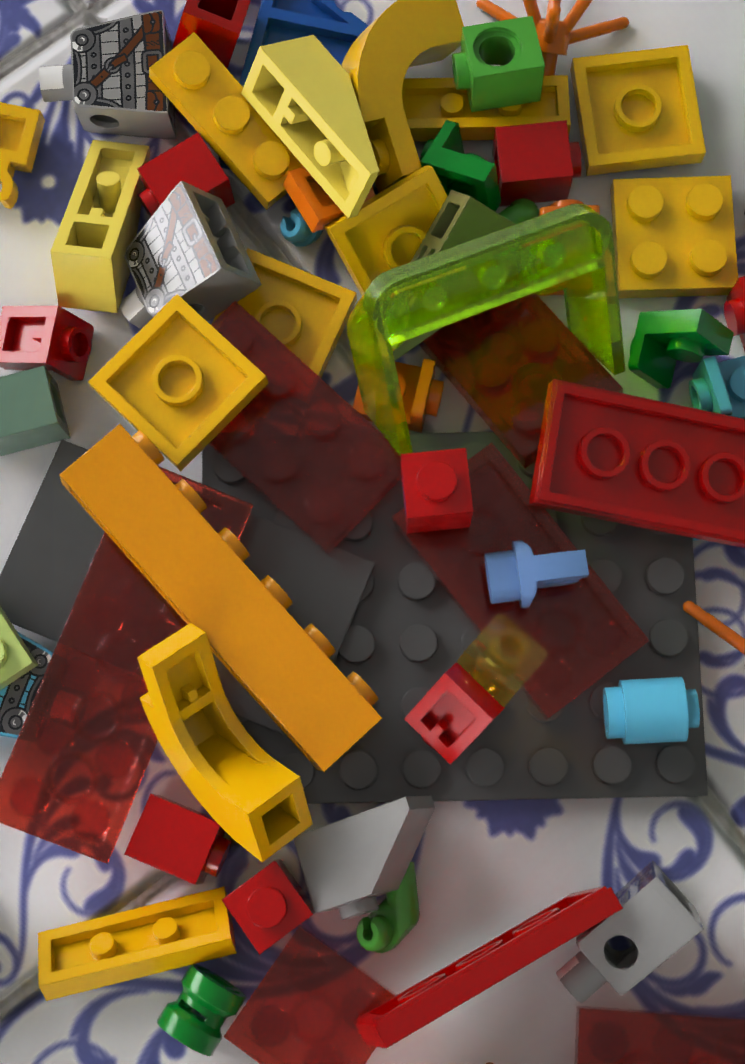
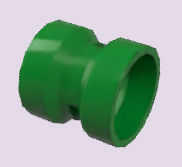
M192 964L181 980L183 991L177 1001L167 1003L157 1019V1024L171 1037L190 1049L206 1056H212L222 1040L220 1028L227 1017L238 1013L247 997L242 991L221 976L201 965Z

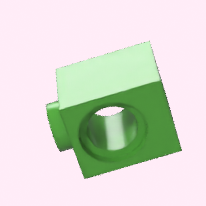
M533 16L462 27L461 52L452 54V71L456 89H466L471 112L540 101L545 63Z

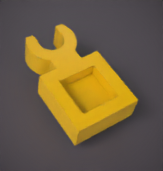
M0 102V184H2L0 202L5 208L12 209L18 199V187L13 180L15 170L32 173L45 118L40 110Z

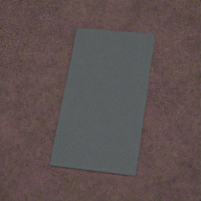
M61 440L0 574V606L14 625L143 677L137 657L187 624L62 485L59 474L87 452L88 449ZM198 493L207 506V509L201 515L217 533L226 527L240 540L250 554V557L244 561L247 567L260 581L269 575L281 586L293 602L287 609V612L303 629L311 623L329 640L336 650L329 659L335 663L376 562ZM213 654L223 690L234 713L239 717L285 735Z

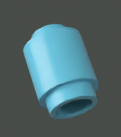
M682 677L619 680L618 687H604L603 716L607 739L622 738L624 745L686 742L688 740L689 728H699L700 724L699 699L696 689H686Z

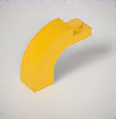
M397 0L358 36L342 62L341 66L350 75L380 172L375 179L378 193L422 168L403 107V82L409 67L442 61L461 46L462 27L464 25L456 0Z
M189 623L137 657L148 692L140 697V701L159 743L189 790L225 832L261 862H264L313 825L300 776L266 753L249 735L230 706L223 690L205 631Z

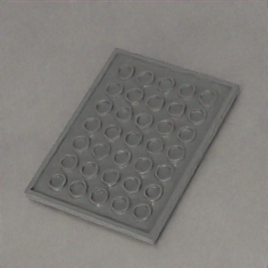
M541 431L214 438L202 450L203 495L376 562L334 664L345 677L354 671L370 686L379 699L372 707L382 719L325 772L315 769L286 735L237 716L249 735L266 753L300 776L307 804L386 803L408 796L430 795L433 802L708 796L698 621L683 610V604L686 601H692L697 605L693 538L529 505ZM466 448L473 504L470 528L407 534L401 480V454ZM522 540L531 547L533 555L585 549L589 576L581 578L579 582L573 584L537 588V593L528 608H521L519 601L491 604L484 553L511 550L512 541ZM457 662L505 709L450 765L435 749L425 743L421 735L404 718L442 675ZM682 677L686 689H696L699 699L700 724L699 728H689L688 740L686 742L624 745L622 738L607 739L603 716L604 687H618L619 680Z

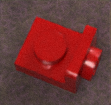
M3 306L0 316V367L5 370H29L45 366L48 371H53L71 381H82L85 376L88 357L91 353L94 328L90 323L60 306Z
M456 662L442 675L404 720L421 735L427 745L435 749L451 765L505 708Z

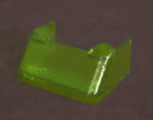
M571 204L390 269L377 276L371 282L348 318L347 334L364 411L400 456L401 454L413 453L393 351L403 341L532 293L547 295L563 289L569 335L614 375L626 371L613 232L610 223L602 215L585 204Z

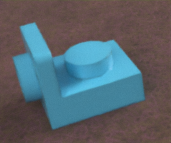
M715 356L702 359L692 375L693 380L689 381V395L693 408L745 419V356L719 363Z

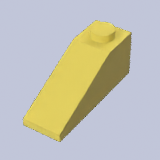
M314 35L260 46L241 94L347 218L357 216L380 171L350 75Z
M92 140L50 251L58 305L60 307L118 313L131 272L125 260L126 248L137 236L142 207L137 194L145 189L137 168L149 162L150 148L148 145Z

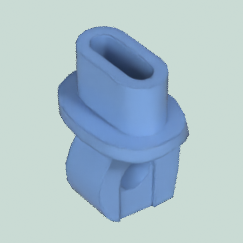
M522 540L512 541L511 550L484 553L491 604L519 601L521 608H528L537 593V588L573 584L579 582L581 578L589 576L585 549L533 555L532 549L527 543Z

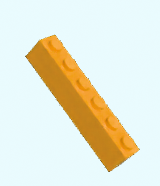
M121 424L117 425L59 474L62 485L187 625L192 623L206 632L211 651L315 769L325 772L382 719L372 707L379 700L377 695L354 671L345 677L329 659L336 652L335 648L313 624L310 623L303 629L287 612V609L293 602L273 578L267 575L260 581L247 567L244 561L250 557V554L240 540L226 527L217 533L206 521L201 513L207 509V506L198 493L184 479H181L174 485L158 467L164 461V457L150 439L141 431L131 436Z

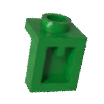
M446 120L435 139L432 138L425 144L420 157L421 166L428 165L433 167L447 196L451 190L471 196L496 212L501 204V195L495 163L486 161L476 154H464L459 124Z
M702 308L640 312L635 336L630 345L628 368L657 389H668L671 387L677 360L697 363L701 362L703 356L729 355L734 332Z

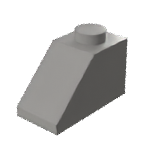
M432 796L403 797L300 834L294 838L314 913L339 909L341 919L345 920L379 909L376 897L399 889L434 812L435 806Z

